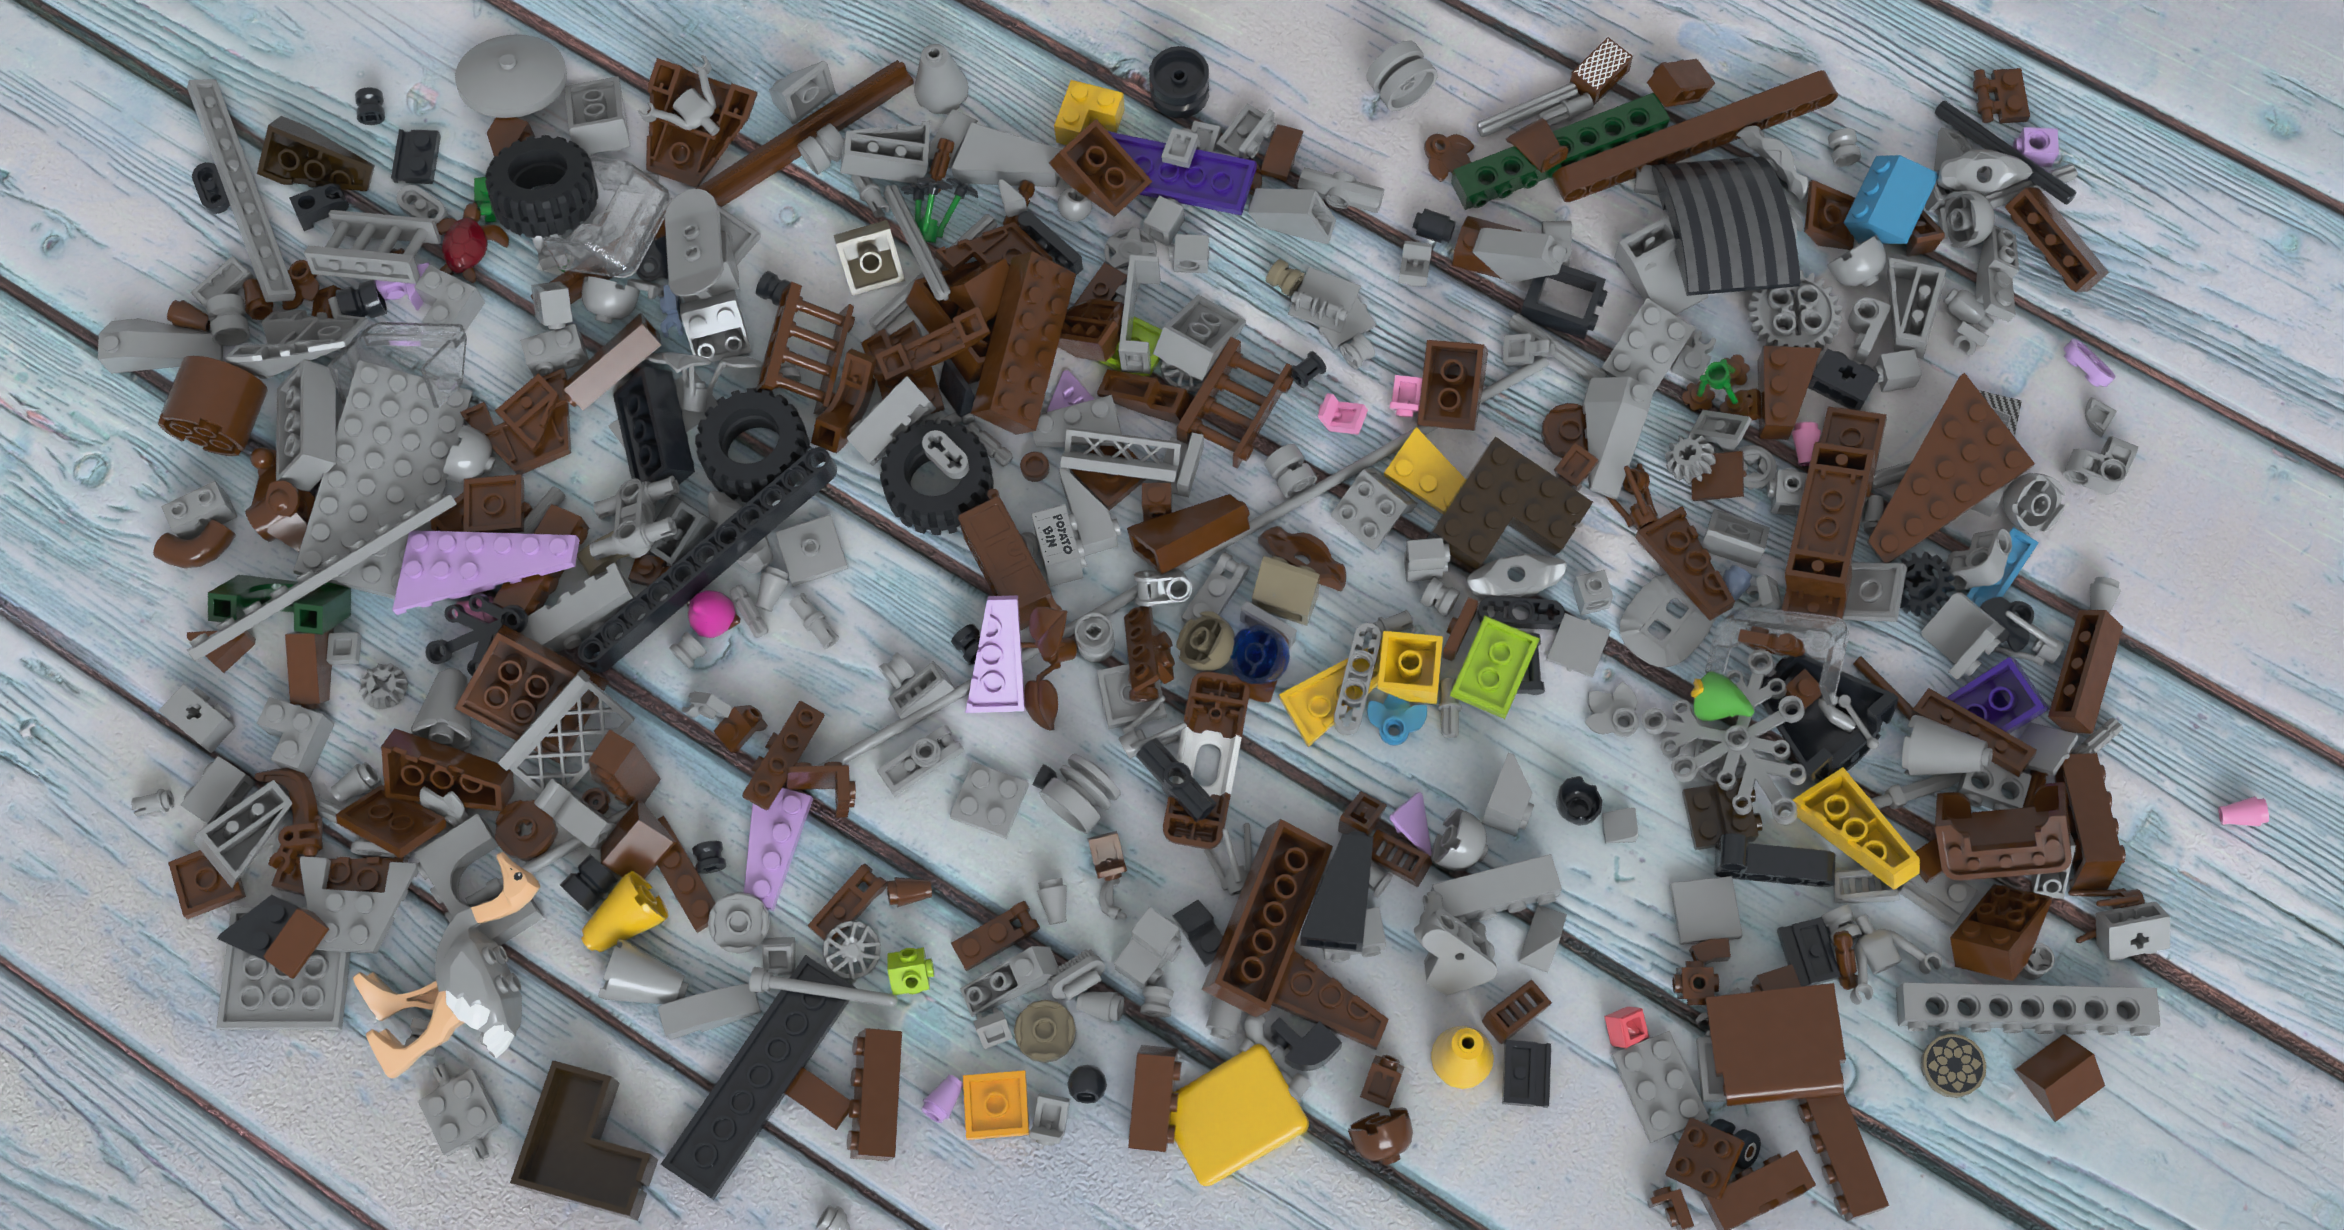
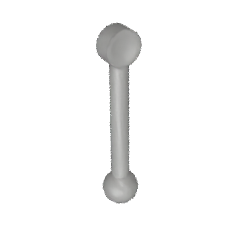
M1848 695L1840 696L1839 706L1846 708L1867 739V746L1870 749L1878 748L1879 741L1871 736L1850 705V697Z

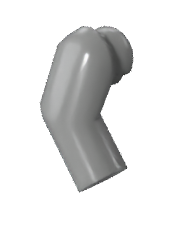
M1263 1014L1257 1017L1248 1015L1244 1022L1246 1038L1254 1044L1264 1045L1272 1055L1277 1045L1264 1036L1263 1025L1266 1021Z

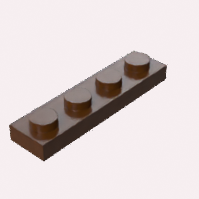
M1930 688L1927 689L1912 709V716L1926 717L1986 741L1988 748L1993 750L1991 762L2017 777L2021 776L2036 754L2037 749Z
M663 815L657 820L677 843L657 866L695 931L698 933L708 927L710 911L716 902Z

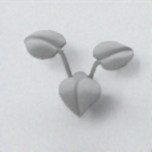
M676 352L652 353L644 359L645 362L649 360L655 363L668 364L676 373L682 371L684 382L683 409L695 412L706 411L707 395L713 394V388L723 368H762L763 362L750 357H722V361L719 362L709 386L705 387V381L694 379V366L711 364V360L708 358ZM688 367H689V379H688V373H687V368H688Z

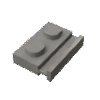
M1942 872L1928 883L1918 874L1907 881L1899 893L1948 927L1953 928L1978 890L1963 880L1950 879Z

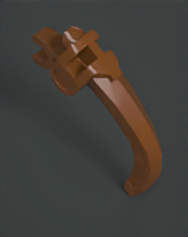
M289 768L262 771L255 774V779L260 783H269L274 780L277 784L283 785L289 791L290 800L292 801L293 825L286 826L280 831L278 840L281 846L270 857L268 863L269 866L277 869L280 862L285 860L281 870L286 874H290L295 868V859L298 855L304 854L305 857H315L318 851L323 849L322 817L318 816L312 783L305 773Z

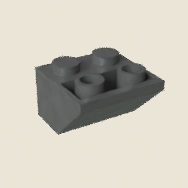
M675 495L669 497L654 522L670 516L676 524L677 534L654 541L649 550L672 566L711 534L718 524Z

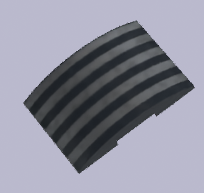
M1764 157L1652 165V172L1662 209L1667 210L1676 242L1675 256L1687 296L1800 286L1798 251L1789 207L1781 183L1773 167Z

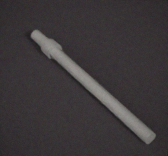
M628 807L608 817V819L617 824L628 812ZM573 837L521 866V868L534 874L585 844L578 838ZM496 877L486 883V887L466 897L468 905L473 907L491 897L494 899L498 897L503 890V877L500 879Z

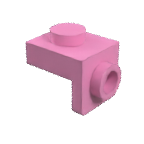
M1395 375L1392 402H1390L1389 408L1396 411V416L1413 417V413H1419L1422 378Z
M1327 393L1324 402L1320 405L1318 418L1330 432L1359 435L1368 409L1364 404L1339 402L1334 394Z

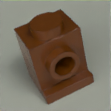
M1142 483L1143 522L1172 513L1171 483Z

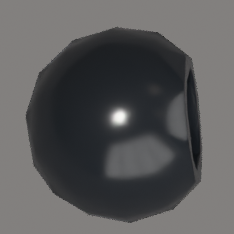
M1081 1065L1070 1073L1067 1085L1069 1094L1077 1102L1089 1104L1096 1103L1104 1096L1107 1082L1105 1075L1098 1067L1094 1065Z

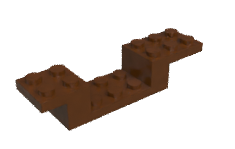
M1828 406L1820 442H1815L1785 570L1786 593L1780 614L1781 620L1841 630L1852 581L1853 552L1865 498L1870 497L1887 414Z

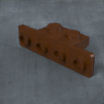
M1140 606L1133 608L1124 616L1131 688L1138 692L1159 679L1163 684L1174 679L1173 666L1175 661L1171 655L1173 644L1170 637L1165 631L1161 632L1153 623L1152 607Z
M803 701L797 703L779 735L773 732L765 748L769 751L765 758L759 755L754 763L751 772L755 774L742 794L744 799L766 811L769 810L787 780L788 767H793L798 762L824 719V713Z

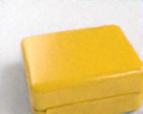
M1253 1045L1246 1052L1243 1051L1174 1092L1179 1093L1177 1112H1171L1170 1124L1176 1125L1175 1141L1197 1181L1203 1186H1211L1303 1134L1309 1127V1120L1298 1101L1291 1096L1286 1080L1264 1045Z

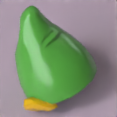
M1711 671L1701 679H1694V689L1691 691V697L1695 698L1694 713L1698 719L1713 721L1737 715L1751 717L1754 714L1750 701L1738 686L1726 676Z

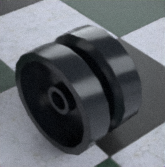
M1185 46L1170 47L1161 51L1153 58L1149 67L1150 96L1155 108L1163 115L1172 118H1188L1199 113L1206 106L1209 99V66L1205 58L1196 50Z

